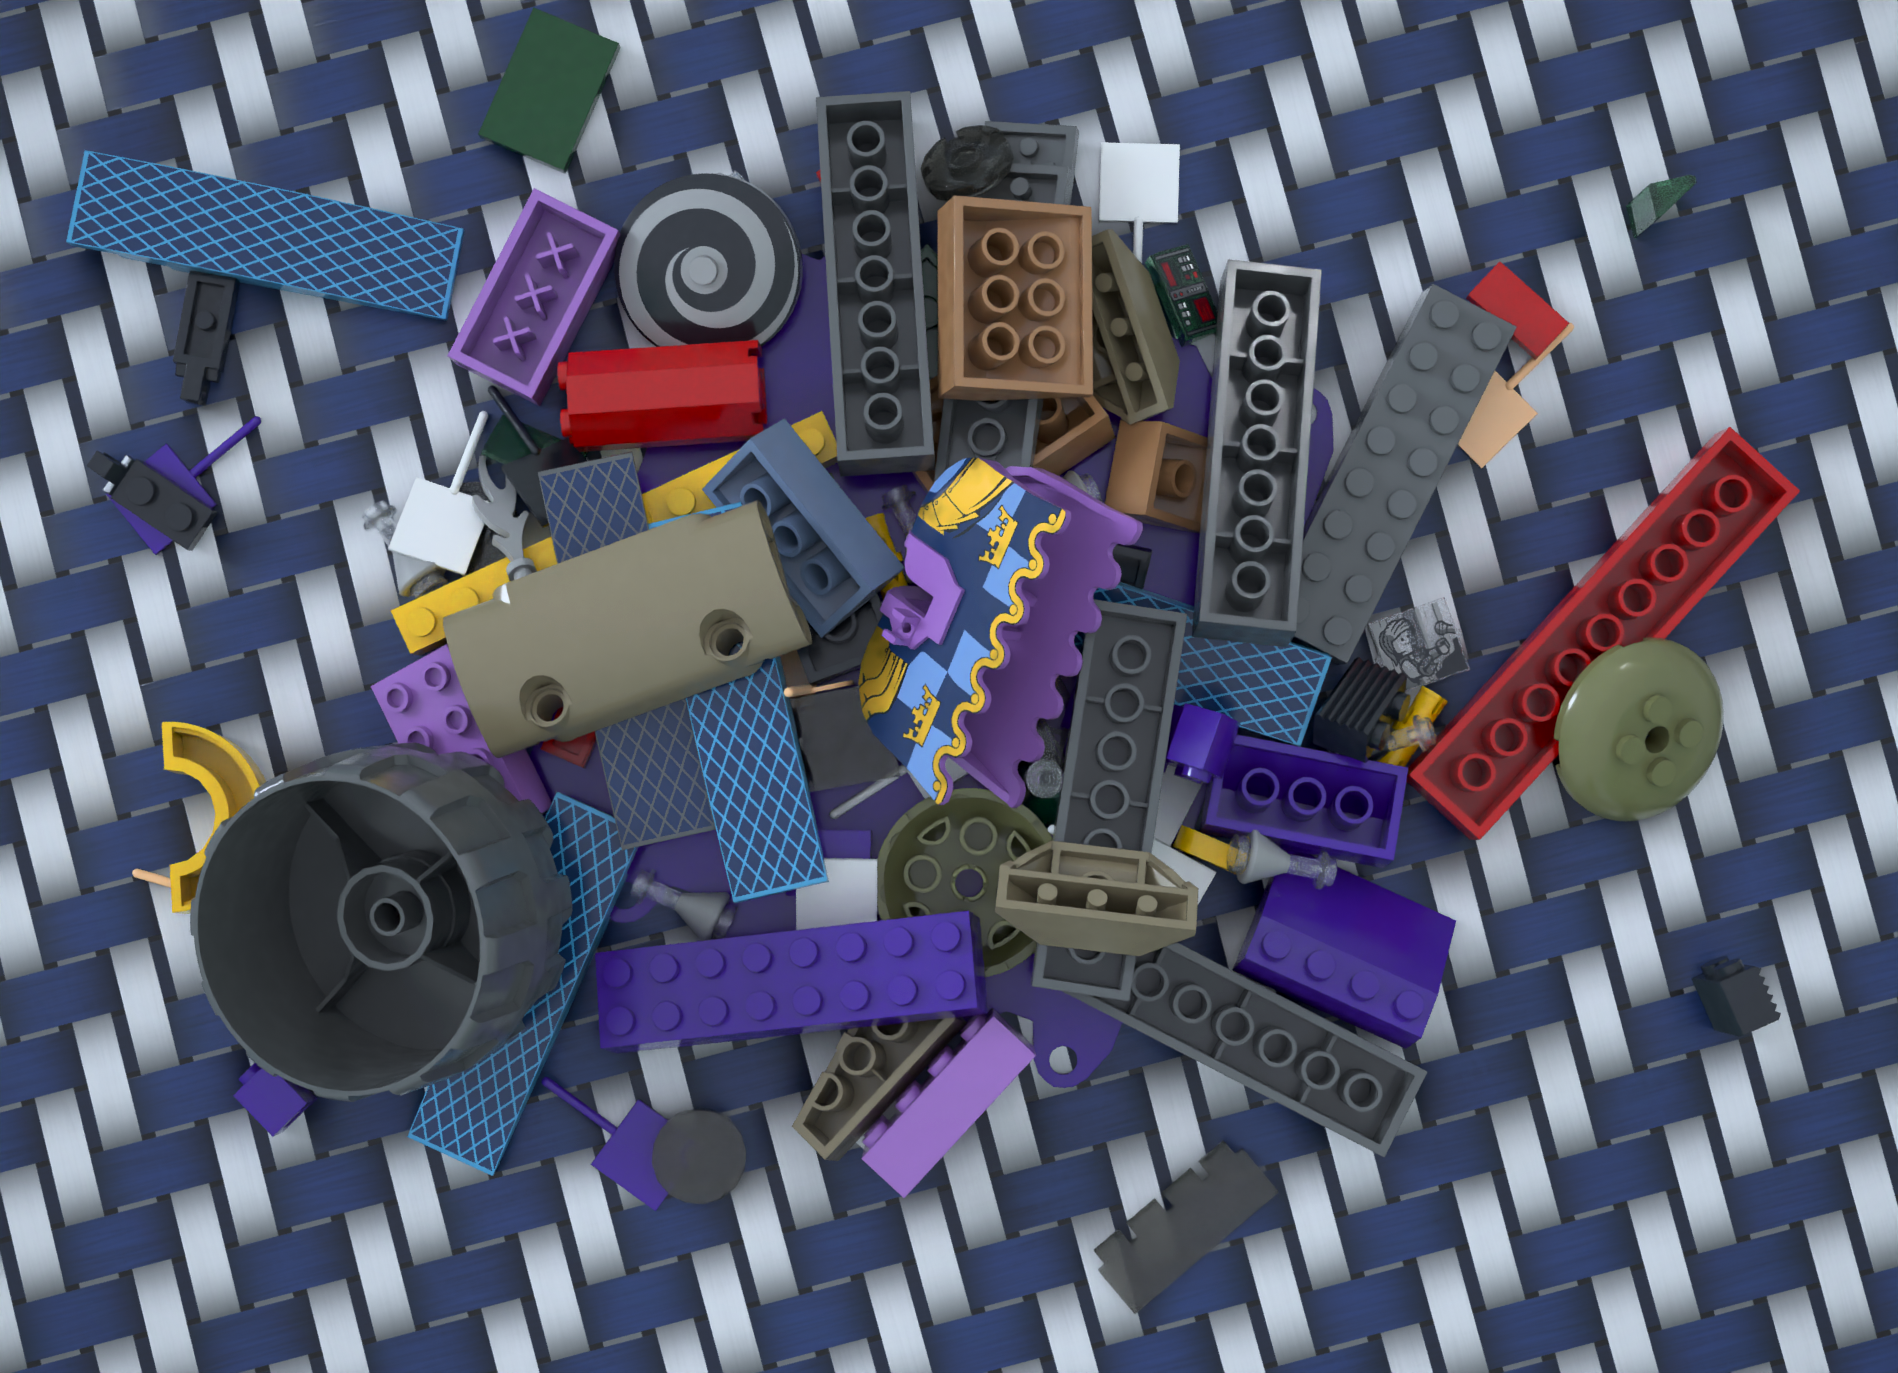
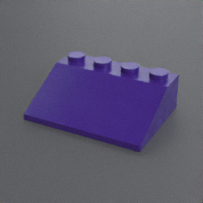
M1283 849L1290 855L1289 869L1286 873L1269 878L1232 971L1407 1049L1423 1036L1439 993L1456 920L1310 854Z

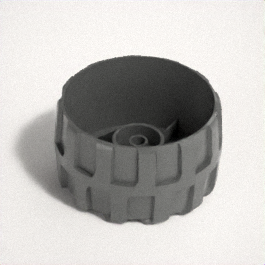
M420 743L369 746L338 752L314 760L265 782L255 790L254 799L243 806L233 817L222 821L205 849L206 860L200 873L196 895L191 899L190 932L194 936L197 961L203 979L201 985L216 1016H220L234 1038L246 1050V1055L273 1077L280 1076L296 1085L313 1090L318 1097L354 1102L388 1090L395 1095H403L444 1081L469 1069L526 1028L522 1018L536 1000L556 988L564 969L566 959L560 956L558 951L562 935V925L570 918L573 911L569 877L558 874L550 851L553 842L551 828L530 799L519 801L505 788L502 775L492 765L462 751L437 754L430 747ZM395 907L398 909L400 916L396 914Z

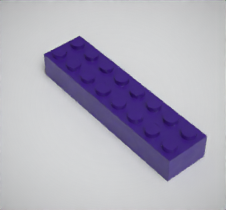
M970 911L595 953L600 1048L615 1053L988 1014L980 918Z

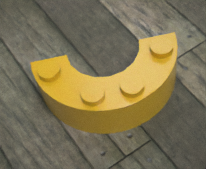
M162 722L164 770L176 774L190 775L199 780L211 795L215 810L213 832L203 849L186 861L170 865L172 913L190 914L191 899L196 895L198 880L206 860L205 849L222 821L233 817L243 806L254 799L255 790L264 784L266 779L253 759L229 739L200 726L181 722Z

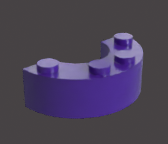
M1076 683L1060 726L1068 730ZM1187 703L1184 704V707L1174 704L1164 773L1167 766L1170 765L1176 767L1175 776L1201 784V782L1209 784L1211 778L1222 779L1241 724L1237 720L1216 711Z

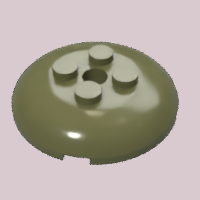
M1648 637L1643 638L1642 642L1633 643L1625 647L1616 645L1610 648L1581 672L1566 694L1554 731V739L1559 741L1560 764L1556 765V769L1564 788L1574 801L1581 807L1604 819L1638 821L1654 817L1671 809L1695 789L1715 758L1724 722L1723 700L1720 688L1708 665L1695 652L1679 643L1664 638Z
M978 788L953 789L949 802L944 805H938L930 796L909 809L895 823L880 849L877 865V908L881 920L970 911L980 918L985 977L1008 971L1034 954L1037 942L995 913L999 868L1001 864L1009 860L1013 862L1026 852L1052 841V836L1041 820L1023 804L1017 808H1011L990 790ZM965 869H973L982 876L983 886L974 896L962 895L955 886L957 875Z

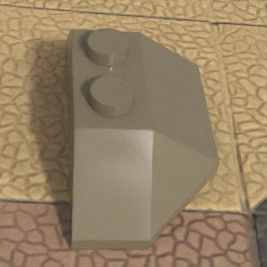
M1107 229L1092 236L1093 396L1103 408L1120 416L1123 421L1132 425L1174 407L1180 360L1150 273L1113 229Z
M1050 841L1026 852L1013 862L1009 860L1000 865L995 913L1040 945L1141 956L1195 936L1199 888L1189 881L1185 882L1172 868L1150 852Z

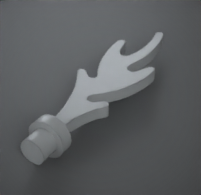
M481 455L479 456L478 463L479 480L485 495L491 503H486L480 496L473 495L472 505L479 518L490 529L506 537L494 535L492 545L501 550L510 560L506 572L509 580L513 581L537 572L533 560L525 558L523 555L522 537L528 522L529 512L523 511L519 517H514L516 489L506 476V487L498 489L488 474L486 457Z

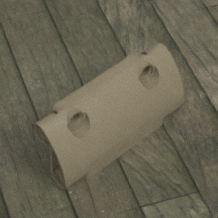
M759 500L713 517L700 513L673 520L507 582L494 590L493 599L443 618V627L449 652L462 691L488 748L496 758L510 755L537 745L540 741L545 742L553 738L561 742L571 741L577 737L736 679L750 676L761 667L765 659H773L812 644L808 622L801 607L790 595L772 526ZM743 642L739 652L729 656L730 649L735 644ZM563 707L562 714L557 719L551 721L556 710Z

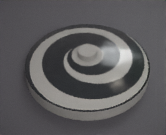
M699 173L675 178L660 185L635 206L626 219L617 241L614 257V276L618 296L627 316L636 329L656 347L758 340L762 347L782 329L795 308L801 290L803 262L799 241L790 220L769 195L740 178L718 173Z

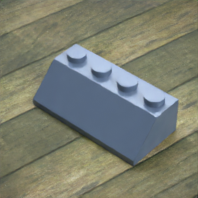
M785 418L750 438L702 489L716 508L741 502L743 506L756 500L762 503L772 526L790 595L799 604L806 620L821 638L879 593L905 569Z

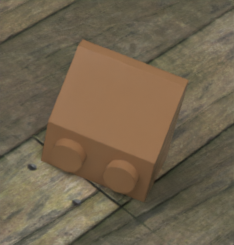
M1120 420L1105 504L1145 524L1200 534L1208 438L1165 422L1139 421L1129 425L1125 421Z

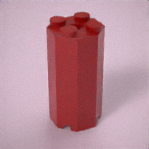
M758 340L571 352L568 354V361L558 362L557 366L560 390H566L568 409H561L560 411L563 438L569 437L570 444H574V447L579 452L748 441L765 430L763 424H767L768 418L764 368H758V358L763 357L761 345Z

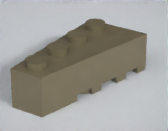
M962 1017L848 1029L847 1033L844 1032L836 1046L837 1051L825 1072H822L792 1127L824 1160L839 1161L967 1022Z

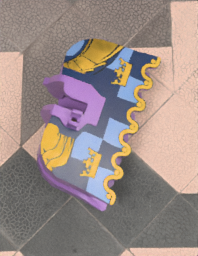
M965 458L944 471L924 498L913 528L909 530L904 542V546L908 549L904 562L905 571L911 581L918 586H899L887 591L879 610L883 613V616L868 642L861 662L858 682L861 710L872 733L912 773L938 805H944L949 802L953 791V780L945 768V762L948 757L1006 802L1011 808H1017L1022 804L1026 787L1025 782L1018 774V764L1022 760L1034 763L1043 756L1045 749L1044 740L1037 732V721L1040 718L1054 720L1060 716L1064 704L1062 696L1056 690L1055 681L1059 675L1073 677L1082 668V655L1074 644L1075 635L1078 632L1094 633L1101 626V610L1094 603V592L1098 588L1111 590L1116 588L1120 582L1121 568L1113 558V549L1117 544L1128 546L1135 544L1143 531L1142 522L1107 506L1062 477L1042 468L1017 466L1004 468L997 461L982 458Z

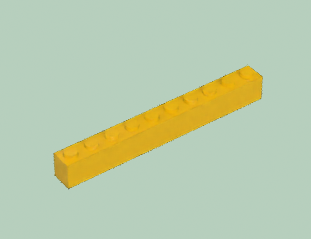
M822 411L791 425L824 468L838 463L836 440ZM739 450L642 494L648 523L716 508L702 489ZM552 537L523 549L524 557L533 560L537 571L557 564ZM505 557L391 610L410 654L421 656L447 644L443 618L493 599L494 590L510 582L506 572L510 560Z

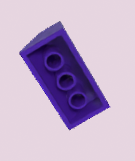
M1237 735L1222 779L1211 778L1210 783L1207 784L1199 832L1241 841L1244 835L1257 830L1282 849L1385 868L1394 861L1409 768L1371 760L1364 763L1345 755Z

